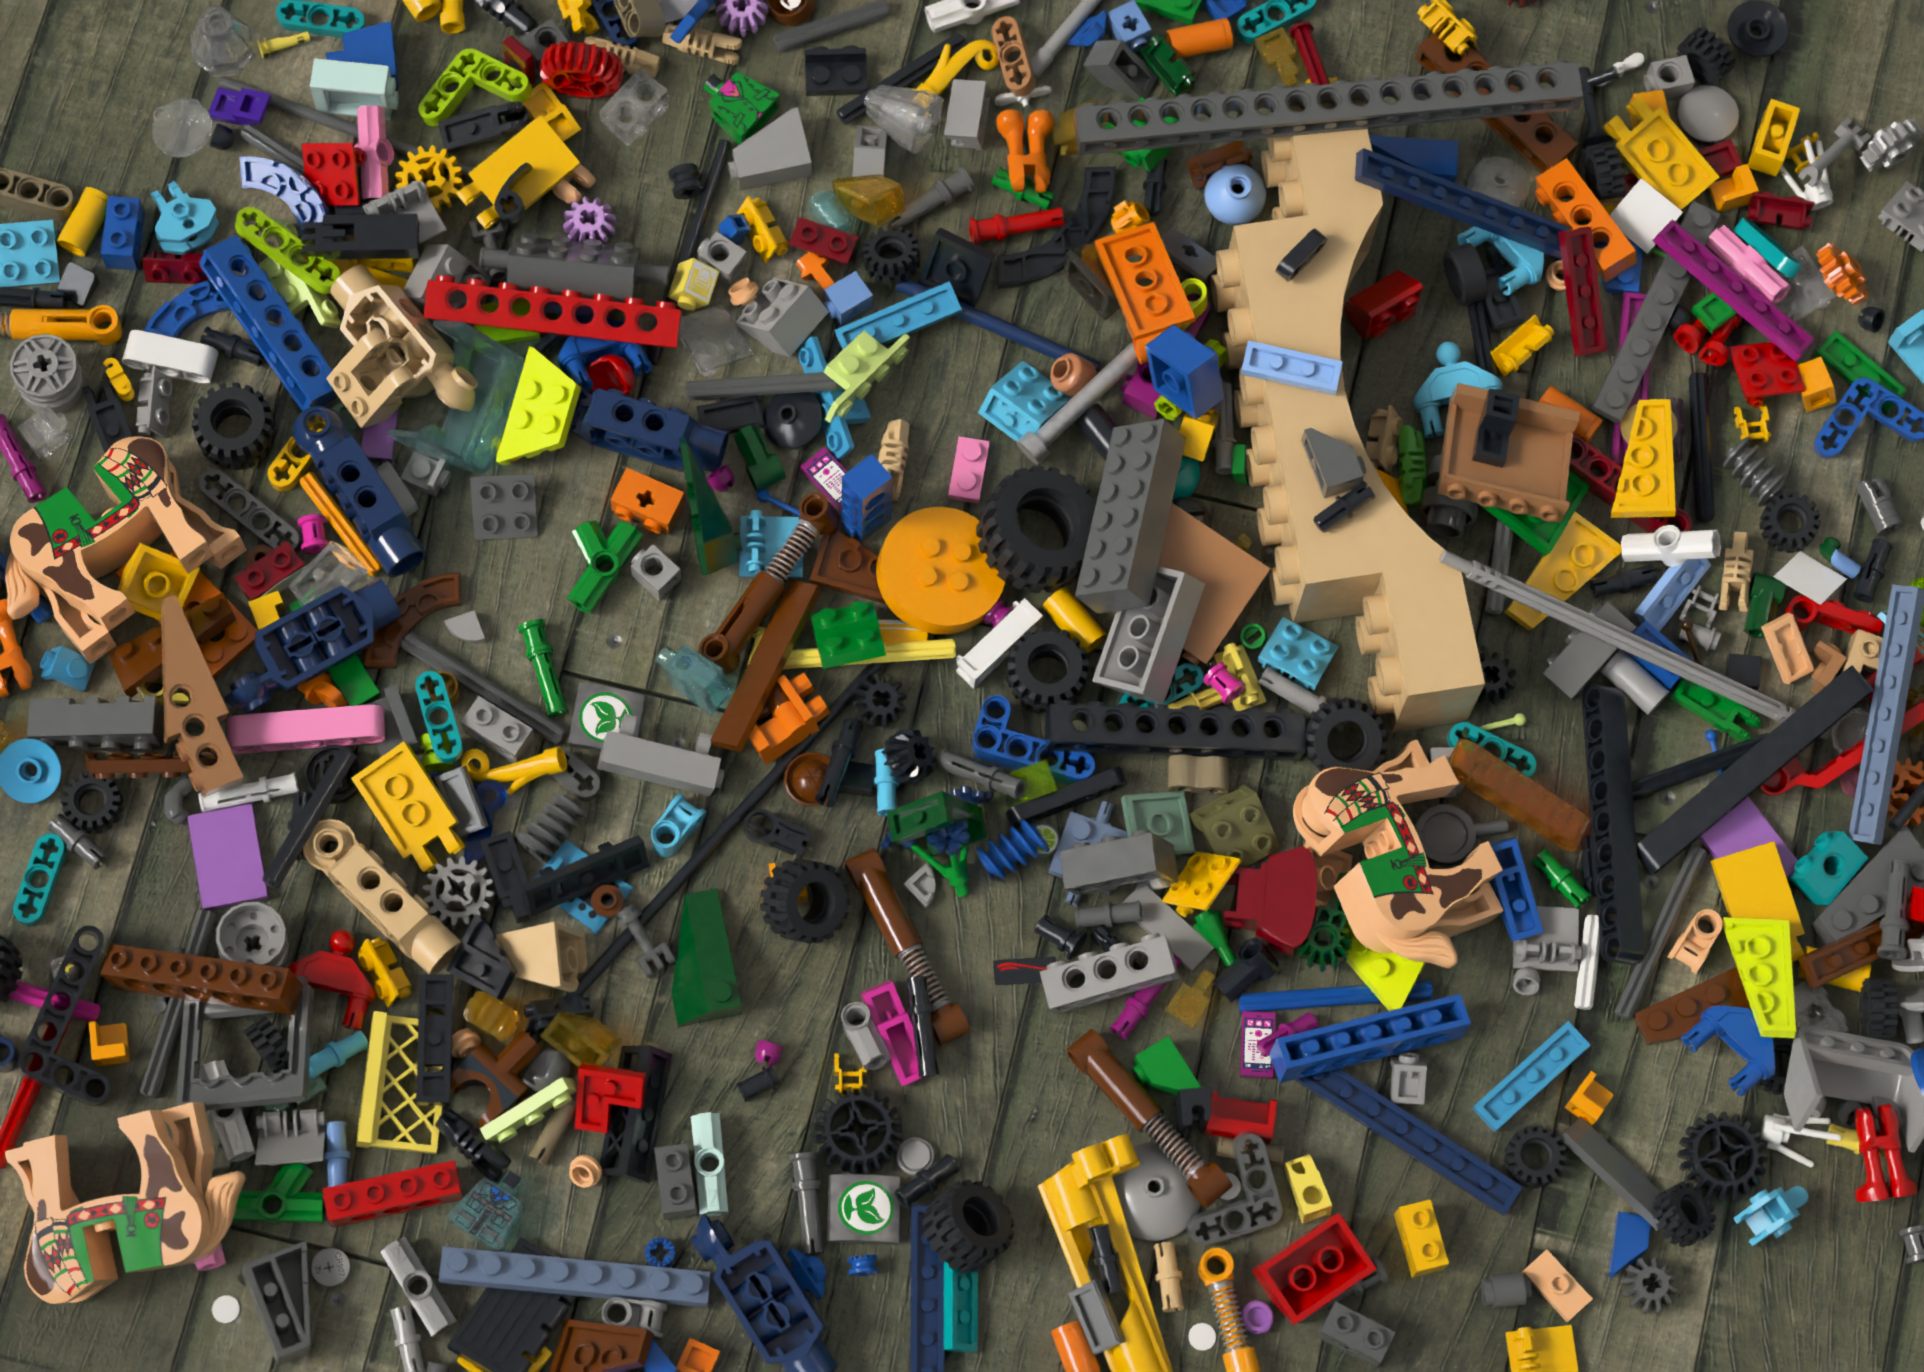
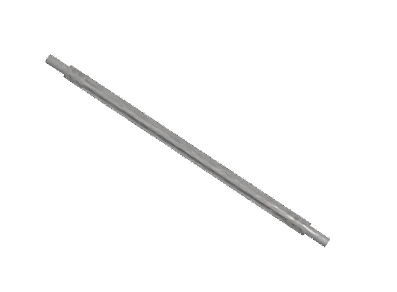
M1446 550L1440 555L1439 562L1465 573L1466 578L1779 723L1784 722L1797 711V709L1478 561L1473 560L1470 562ZM1831 729L1827 730L1820 738L1827 739Z

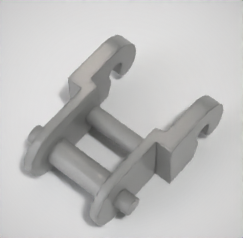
M1698 585L1697 589H1692L1691 593L1694 596L1692 600H1687L1679 619L1683 621L1688 609L1696 607L1707 612L1708 621L1705 628L1709 629L1717 612L1713 608L1715 604L1719 605L1720 602L1718 599L1719 593L1712 596L1701 591V585ZM1697 596L1711 602L1710 607L1708 608L1696 603Z

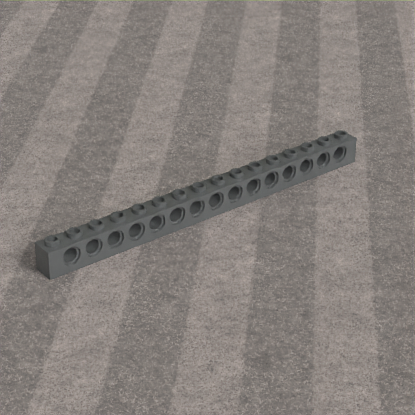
M1557 60L1545 65L1525 63L1519 67L1493 66L1488 70L1480 71L1467 68L1456 73L1447 74L1434 71L1425 76L1412 77L1409 74H1402L1392 79L1381 80L1379 77H1370L1360 82L1338 80L1327 85L1306 83L1300 87L1287 88L1286 86H1275L1269 90L1261 91L1248 88L1240 90L1238 93L1229 94L1215 91L1206 96L1196 97L1190 94H1183L1174 99L1162 100L1159 97H1151L1141 102L1119 100L1108 105L1087 103L1075 108L1074 127L1079 156L1578 110L1583 98L1578 62ZM1540 83H1549L1553 88L1546 89ZM1509 86H1518L1522 91L1515 92ZM1485 88L1491 94H1482L1477 89ZM1454 91L1458 93L1459 97H1451L1446 92ZM1423 94L1427 96L1428 100H1420L1415 95ZM1384 97H1393L1397 102L1388 103L1384 100ZM1356 99L1362 100L1366 105L1357 106L1352 101ZM1321 103H1331L1335 108L1326 109ZM1290 106H1300L1303 111L1295 112L1290 109ZM1267 108L1272 114L1264 115L1258 109ZM1236 111L1241 116L1233 118L1230 117L1227 114V112ZM1205 114L1210 119L1205 121L1199 120L1195 115ZM1174 117L1178 122L1168 123L1164 118ZM1143 120L1146 122V125L1136 126L1132 121ZM1109 122L1112 123L1115 126V128L1105 129L1101 126V124Z

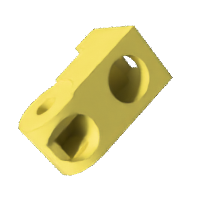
M1308 1154L1285 1162L1286 1178L1298 1206L1302 1225L1329 1216L1332 1210V1203L1312 1157Z

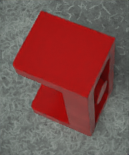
M1213 1091L1211 1097V1116L1206 1121L1204 1135L1223 1136L1234 1139L1243 1131H1251L1257 1134L1264 1144H1270L1273 1138L1277 1100H1270L1269 1104L1219 1097L1218 1091Z

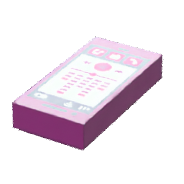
M823 447L801 465L800 470L841 513L842 476L847 471Z
M1242 1012L1241 1078L1273 1079L1274 1066L1270 1055L1267 1057L1261 1055L1260 1050L1257 1048V1042L1275 1032L1276 1013Z

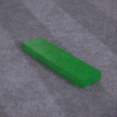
M316 589L288 604V608L293 612L320 596ZM357 655L328 670V673L349 706L365 705L381 696Z

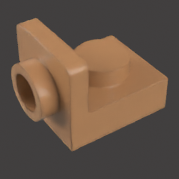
M1822 641L1818 642L1810 654L1820 661V664L1811 676L1815 683L1810 691L1815 694L1820 692L1834 679L1847 659L1846 656L1842 655L1838 647L1831 643H1823Z

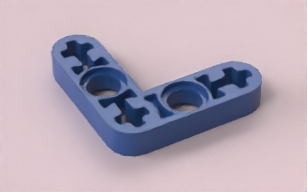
M1859 378L1849 387L1816 436L1814 450L1824 459L1836 457L1866 414L1908 441H1923L1924 432L1918 431L1914 434L1910 431L1912 426L1904 421L1900 426L1897 422L1906 411L1909 413L1906 420L1911 423H1915L1917 420L1922 422L1921 429L1924 431V413L1869 378ZM1865 386L1869 389L1867 394L1871 398L1865 396L1857 408L1852 404L1859 393L1855 388L1862 389ZM1886 402L1894 403L1898 408V415L1893 418L1885 417L1881 412L1882 404ZM1843 410L1850 411L1854 415V423L1850 426L1841 425L1837 420L1838 413ZM1835 429L1837 432H1840L1833 443L1837 448L1831 447L1827 451L1822 448L1824 442L1821 438L1827 440Z

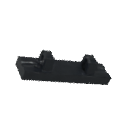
M637 835L616 845H612L608 841L598 845L599 852L556 870H553L551 866L539 870L540 877L521 884L526 910L532 917L591 892L600 886L610 884L649 867L645 844L642 838Z
M420 974L417 1106H450L453 974ZM426 1066L443 1067L440 1071L436 1072L429 1071Z

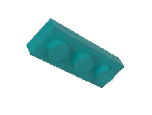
M945 1261L944 1350L963 1353L978 1352V1271L972 1272L970 1270L968 1273H963L959 1268L953 1270L949 1268L948 1263Z

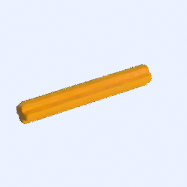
M313 472L304 475L299 480L302 488L321 513L326 516L327 521L367 574L372 577L381 572L383 567Z

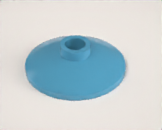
M33 738L20 739L8 745L1 753L0 786L14 800L23 803L40 802L51 796L59 786L62 776L61 762L55 750L47 743ZM29 764H34L37 767L36 775L28 773L27 768Z

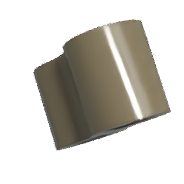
M1172 755L1168 758L1167 789L1171 792L1185 791V793H1203L1208 795L1227 794L1229 792L1230 761L1225 757Z

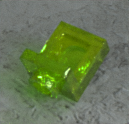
M1047 759L1021 768L1017 767L1010 771L1011 776L1023 779L1027 784L1024 795L1019 799L1020 803L1058 790Z

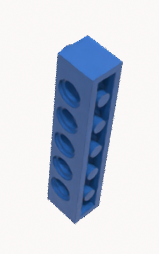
M234 235L205 249L199 266L302 412L309 407L323 406L334 400L337 394L326 379L333 368H330L323 358L319 346L310 340L302 322L291 313L283 295L277 293L267 272L257 265L252 257L250 248L242 243L237 235ZM233 271H238L243 276L237 275ZM251 296L259 298L260 301L254 300ZM268 321H273L278 326L272 325ZM286 346H291L296 351L289 350ZM304 371L310 372L313 376L305 374Z
M1457 994L1276 1039L1269 1054L1279 1083L1461 1039L1471 1025V1021L1461 995Z

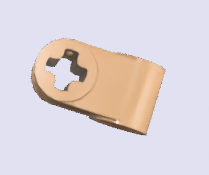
M1711 909L1699 911L1691 920L1684 933L1680 935L1667 957L1671 960L1673 958L1690 967L1692 973L1696 974L1721 932L1723 925L1720 915ZM1706 920L1711 923L1713 932L1709 934L1703 933L1698 927V921Z

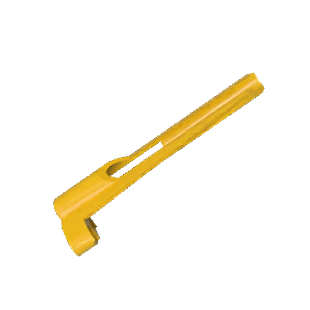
M1126 1133L1073 1153L1074 1161L1060 1169L1037 1187L1077 1288L1091 1282L1087 1265L1089 1256L1094 1248L1088 1228L1105 1223L1109 1224L1115 1252H1119V1269L1125 1285L1124 1290L1130 1303L1125 1316L1119 1323L1126 1342L1103 1352L1110 1372H1173L1113 1180V1176L1140 1165L1130 1137Z

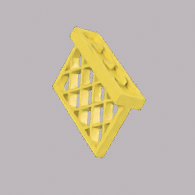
M373 1012L356 1147L368 1149L369 1147L429 1154L437 1153L439 1129L435 1124L441 1116L442 1106L435 1105V1108L424 1115L413 1102L416 1099V1093L409 1097L398 1083L411 1072L417 1077V1063L413 1065L402 1050L415 1040L418 1041V1033L413 1028L418 1027V1019L387 1015L386 1012ZM392 1024L406 1026L413 1037L401 1046H398L390 1036ZM389 1044H391L395 1050L388 1055ZM399 1054L409 1069L395 1079L387 1069V1061ZM385 1076H386V1077L390 1080V1082H391V1083H389L386 1087H384V1084H385ZM394 1086L406 1101L393 1111H390L382 1100L383 1094ZM409 1104L420 1119L408 1129H405L394 1115ZM381 1109H383L387 1115L380 1120ZM434 1114L432 1126V1124L428 1121V1118ZM388 1119H391L401 1132L392 1141L378 1139L379 1126ZM421 1123H424L432 1133L430 1145L417 1144L409 1133ZM405 1137L409 1143L399 1142V1140Z

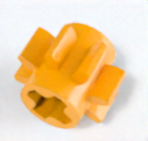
M1124 200L1114 207L1116 212L1112 214L1111 224L1115 232L1120 233L1148 224L1147 222H1149L1150 217L1148 211L1141 203H1134L1133 201L1128 203Z

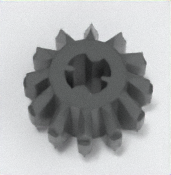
M1655 1257L1650 1259L1648 1265L1643 1258H1639L1636 1261L1637 1268L1629 1265L1625 1269L1629 1276L1623 1277L1620 1282L1624 1286L1630 1287L1622 1292L1624 1298L1630 1296L1634 1298L1630 1302V1308L1634 1309L1640 1303L1642 1304V1314H1647L1651 1307L1656 1314L1662 1312V1304L1668 1307L1673 1304V1300L1669 1295L1678 1293V1288L1669 1284L1677 1279V1275L1670 1274L1667 1276L1665 1274V1271L1669 1269V1264L1667 1263L1657 1268L1658 1261ZM1647 1279L1653 1281L1651 1285H1656V1288L1651 1293L1645 1290L1648 1286L1643 1287V1283Z

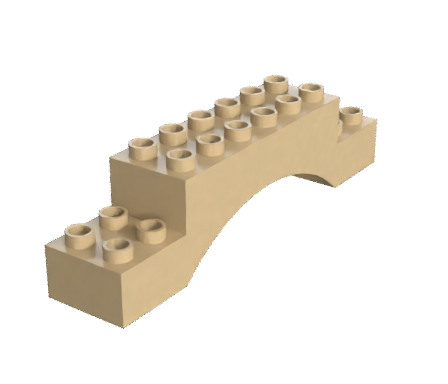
M1356 99L1352 101L1357 106H1363L1361 100ZM1321 103L1326 109L1335 108L1331 103ZM1290 106V109L1295 112L1303 111L1300 106ZM1368 129L1267 138L1269 150L1261 152L1262 174L1267 188L1279 186L1280 207L1273 208V220L1235 225L1233 227L1229 249L1216 252L1218 274L1211 275V292L1216 312L1228 311L1229 332L1222 334V346L1227 349L1229 356L1225 361L1228 370L1240 368L1239 381L1241 390L1234 391L1236 420L1239 428L1252 427V449H1246L1248 480L1251 487L1265 485L1263 488L1264 508L1257 509L1260 540L1263 546L1277 544L1275 548L1276 567L1269 570V585L1273 603L1275 606L1289 604L1292 622L1296 624L1364 613V616L1356 617V635L1361 654H1376V676L1368 678L1369 700L1371 708L1378 715L1388 713L1392 733L1466 722L1485 685L1462 572L1439 562L1440 555L1445 549L1433 541L1406 514L1378 475L1367 456L1354 425L1345 393L1342 368L1335 395L1241 374L1248 340L1341 361L1340 325L1344 297L1352 279L1369 253L1383 207L1381 190L1355 181L1356 153L1363 148L1372 151ZM1316 228L1328 238L1325 246L1291 281L1287 282L1275 271L1277 266L1312 229ZM1313 428L1352 446L1356 456H1361L1365 464L1366 474H1364L1362 481H1365L1367 483L1366 488L1370 487L1375 494V498L1356 510L1351 519L1345 518L1325 533L1316 527L1313 521L1314 517L1336 502L1335 497H1342L1349 491L1327 498L1323 497L1301 442L1304 429Z

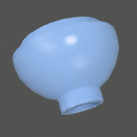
M1238 163L1230 166L1225 165L1209 177L1204 192L1205 203L1210 213L1219 221L1229 225L1246 224L1254 220L1265 205V184L1261 176L1247 165ZM1235 184L1241 185L1243 193L1237 194L1233 192L1232 186Z

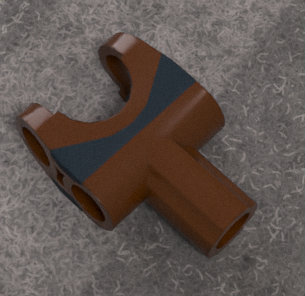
M523 1030L498 1055L485 1043L480 1044L460 1063L451 1075L450 1097L470 1086H482L487 1089L491 1095L490 1103L486 1107L487 1111L478 1121L481 1127L487 1125L520 1104L529 1094L531 1088L523 1082L519 1074L543 1051L542 1048Z

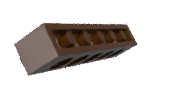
M1447 25L1437 34L1432 33L1418 46L1415 60L1429 73L1434 71H1440L1443 74L1456 73L1467 68L1480 71L1488 70L1492 67L1486 61L1485 56L1476 48L1472 49L1469 46L1462 55L1458 52L1453 53L1443 42L1444 40L1441 41L1439 39V35ZM1455 56L1460 61L1452 62L1447 57ZM1513 85L1509 86V88L1515 92L1522 91L1521 89H1517ZM1485 88L1477 89L1482 94H1491ZM1450 91V92L1453 93L1456 97H1459L1458 93H1456V92H1454V91ZM1548 112L1481 118L1483 122L1541 174L1566 158L1570 160L1578 145L1573 135L1566 129H1561L1556 125ZM1514 117H1523L1527 122L1520 123ZM1536 137H1545L1549 143H1541Z
M110 944L100 972L115 990L294 1015L303 987L300 980L288 968Z

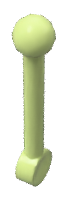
M1518 713L1514 718L1478 727L1488 731L1513 724L1522 726L1526 723V717L1524 714ZM1462 730V731H1461V736H1462L1463 738H1465V739H1468V738H1467V733H1468V732L1465 731V730Z

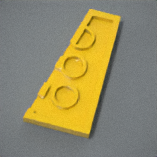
M1671 399L1639 400L1611 511V518L1675 517Z
M1574 512L1552 551L1546 556H1542L1524 583L1565 601L1622 552L1621 545L1577 512ZM1515 600L1511 601L1504 612L1528 631L1532 630L1548 616Z

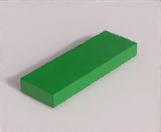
M1837 330L1814 353L1817 358L1822 357L1824 364L1850 386L1859 378H1869L1900 398L1907 392L1904 386ZM1864 386L1862 389L1855 388L1863 397L1871 398L1867 394L1869 391L1867 387ZM1892 402L1883 403L1881 412L1886 415L1895 404Z

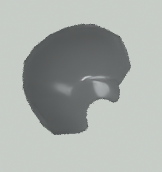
M558 1045L555 1046L558 1051L545 1048L531 1063L523 1076V1082L536 1092L541 1091L561 1077L569 1078L572 1061L568 1052Z

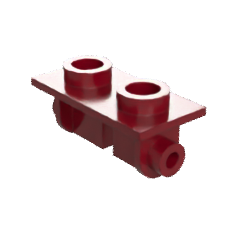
M1767 191L1753 192L1747 204V208H1749L1747 219H1753V223L1775 226L1777 216H1782L1781 227L1803 230V228L1810 227L1811 216L1808 215L1814 206V202L1806 201L1803 197L1799 196L1786 198L1775 196L1774 193Z
M799 217L789 245L847 265L853 259L855 252L853 249L858 237Z
M152 251V254H146L145 258L142 259L146 282L198 284L209 281L199 266L203 253H187L181 255V259H176V254Z
M285 541L234 576V579L242 588L247 599L252 601L298 571L305 564L289 543Z

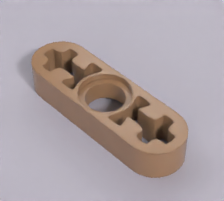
M1010 16L1001 17L992 26V36L1004 80L1015 96L1024 97L1035 89L1036 77L1023 31L1014 18ZM1008 28H1010L1008 32L1012 40L1009 42L1004 37V35L1006 34L1005 30H1007ZM1021 51L1020 57L1016 61L1007 62L1010 53ZM1020 71L1024 78L1022 79V84L1017 85L1019 84V78L1016 72Z

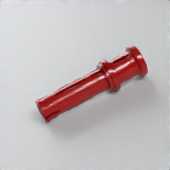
M1057 207L1055 209L1004 217L1003 214L1000 215L999 213L994 214L993 218L977 221L974 218L968 219L970 239L972 243L979 245L981 241L992 239L1004 241V239H1007V235L1058 226L1063 227L1064 219H1061L1063 212L1061 207Z

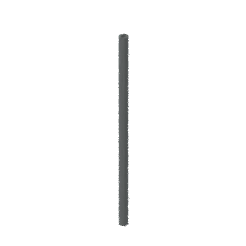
M225 76L220 78L218 84L219 88L241 92L242 88L269 93ZM269 93L272 98L268 106L359 138L357 124ZM386 135V139L392 144L395 152L408 156L407 153L409 151L415 156L419 154L417 146ZM457 161L458 163L455 167H461L463 172L461 176L471 179L468 173L475 169V167Z

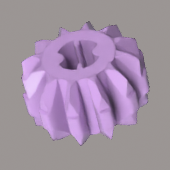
M718 0L720 5L716 7V15L720 17L719 24L721 27L729 26L728 31L731 35L740 30V34L744 38L746 30L756 34L758 25L764 26L768 5L764 3L765 0Z
M584 196L582 205L573 201L571 204L572 211H565L564 213L566 222L563 224L564 231L569 233L568 237L571 241L584 242L587 239H596L602 241V244H607V236H614L615 228L612 225L616 223V217L614 214H610L611 206L609 204L601 206V200L598 197L593 203H589L588 198Z

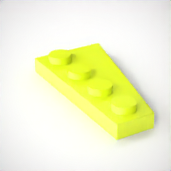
M1724 917L1722 922L1723 929L1760 1036L1795 1038L1796 1021L1789 920Z

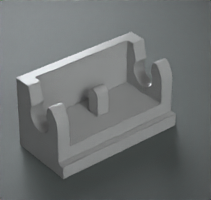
M953 79L944 131L945 139L952 140L951 146L976 150L983 149L991 93L986 81Z

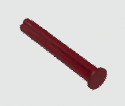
M1301 22L1294 25L1289 33L1291 38L1296 40L1311 83H1317L1318 85L1331 84L1312 34L1314 30L1313 25L1310 22Z

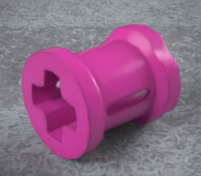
M311 514L302 516L297 520L298 526L302 528L304 543L301 545V550L303 553L317 554L330 549V543L326 540L324 525L327 523L326 516Z
M1220 662L1208 671L1203 682L1207 686L1211 685L1222 696L1221 701L1226 705L1240 696L1246 684L1242 680L1237 681L1227 670L1228 666L1224 662Z

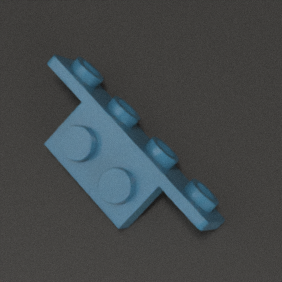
M817 336L810 337L797 349L798 359L804 373L824 372L829 363L825 361ZM841 386L838 390L811 392L817 397L822 406V427L827 439V446L837 461H841L854 449V443L847 425L866 423L871 418L865 398L862 400L856 398L853 401L852 408L843 418L837 416L831 423L825 420L832 403L846 391Z

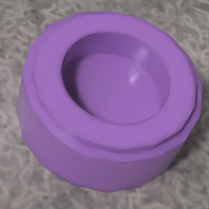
M1263 1301L1249 1302L1244 1306L1240 1314V1318H1243L1241 1323L1245 1324L1242 1326L1243 1329L1251 1335L1266 1333L1274 1320L1272 1309Z

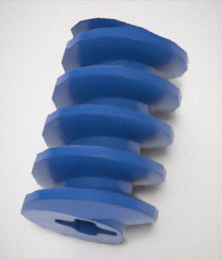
M1020 820L1022 830L1020 832L1013 826L1009 827L1011 837L1009 839L1002 833L998 834V846L991 840H988V852H985L980 847L976 848L978 858L993 881L994 874L1002 880L1006 879L1004 870L1006 867L1013 873L1017 872L1015 861H1019L1024 866L1028 865L1026 854H1030L1035 859L1039 858L1038 847H1041L1046 852L1050 851L1033 821L1030 825L1025 820Z

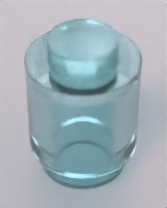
M819 190L809 199L810 205L807 210L817 223L843 232L851 225L850 213L832 190L826 192Z

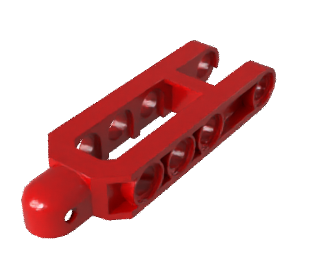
M1917 646L1913 667L1924 661V655ZM1877 672L1865 679L1873 689ZM1873 692L1867 697L1871 703ZM1924 699L1905 710L1901 735L1924 720ZM1865 738L1813 772L1805 771L1795 757L1760 786L1759 789L1769 796L1783 794L1795 785L1820 789L1861 762Z

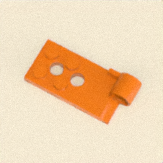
M1154 222L1095 240V248L1126 319V326L1141 365L1148 363L1146 344L1173 324L1179 327L1196 321ZM1135 254L1143 257L1139 262H1129L1127 260L1129 256ZM1144 278H1148L1153 281V283L1149 286H1140L1137 284L1139 280Z
M174 550L169 554L174 557H177ZM128 561L115 572L119 580ZM200 570L184 602L183 612H186L191 606L199 605L221 593ZM229 600L228 602L237 620L224 629L225 634L220 641L213 642L209 640L203 645L198 643L213 679L217 678L255 644V633L258 631Z

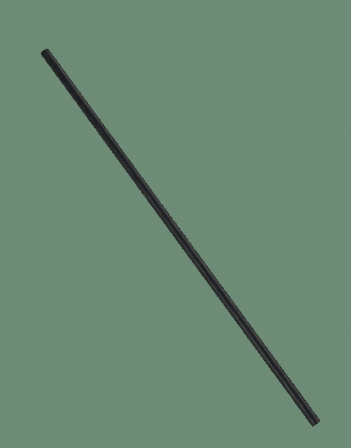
M887 662L870 663L828 707L830 713L817 722L820 730L813 735L810 733L807 738L791 748L642 910V914L638 916V919L643 927L654 918L784 776L789 763L798 755L804 754L856 697L853 693L854 689L864 688L861 680L863 678L871 680L872 675L878 673ZM628 927L578 980L579 985L576 991L567 992L563 997L583 995L635 938ZM557 1003L554 1007L555 1009H560ZM534 1032L530 1033L529 1036L538 1044L546 1034L540 1035Z

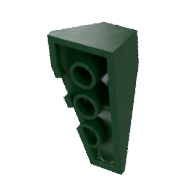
M684 436L679 437L697 556L702 576L738 562L737 552L742 551L740 533H733L731 522Z
M717 888L685 894L671 994L678 1027L742 1015V1006Z

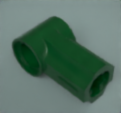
M749 425L734 435L735 443L746 463L747 474L756 491L786 479L781 462L775 453L772 454L759 425Z
M1754 572L1750 584V602L1743 632L1751 637L1765 638L1761 626L1776 619L1777 608L1781 605L1786 584L1773 576Z

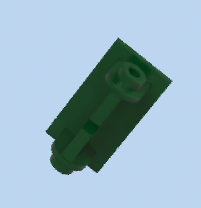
M1156 34L1150 40L1152 45L1137 51L1174 96L1195 89L1193 84L1197 81L1195 78L1196 73L1182 57L1177 58L1173 62L1172 59L1177 51L1165 36L1161 37L1160 34Z

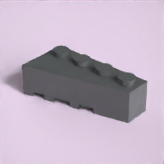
M145 695L144 702L132 700L130 696H117L115 703H109L107 700L99 697H86L82 699V704H76V700L72 698L30 699L27 737L41 740L53 749L56 748V745H66L71 750L85 751L88 750V746L101 747L103 751L119 752L121 747L133 748L135 752L152 753L153 749L163 748V707L156 695Z
M1906 824L1810 925L1824 946L1885 917L1889 862L1891 860L1902 859L1911 863L1907 904L1913 886L1924 888V850Z

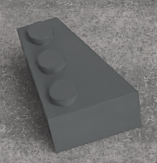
M1608 601L1604 606L1598 603L1590 612V614L1631 633L1637 630V627ZM1574 629L1566 638L1565 642L1568 646L1560 654L1555 651L1543 664L1547 668L1543 674L1572 700L1591 683L1608 661L1620 651L1619 648L1578 629Z
M1137 830L1131 833L1132 837L1122 839L1119 836L1104 837L1101 839V843L1092 845L1088 842L1074 843L1071 845V849L1060 851L1064 889L1079 895L1117 890V886L1136 882L1138 887L1148 886L1147 880L1158 878L1167 879L1168 884L1178 883L1174 844L1153 834L1150 830Z
M306 1240L242 1265V1276L277 1366L305 1356L310 1352Z

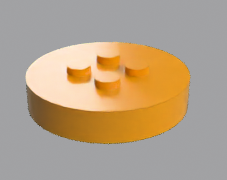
M929 507L908 514L891 529L878 556L876 566L877 583L885 603L903 622L915 629L931 634L946 635L960 633L983 621L986 614L998 601L1005 581L997 576L999 571L995 567L991 569L985 562L988 557L987 554L980 552L978 543L982 538H978L976 535V526L979 523L977 518L954 508Z

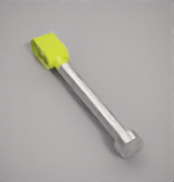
M1190 278L1183 281L1181 285L1186 296L1190 293H1197L1201 296L1197 301H1188L1195 319H1197L1207 308V289L1201 280ZM1191 323L1179 326L1178 328L1184 331ZM1131 342L1039 430L1034 434L1031 431H1027L1016 442L1021 451L1033 463L1038 465L1050 454L1047 447L1139 361L1133 343Z

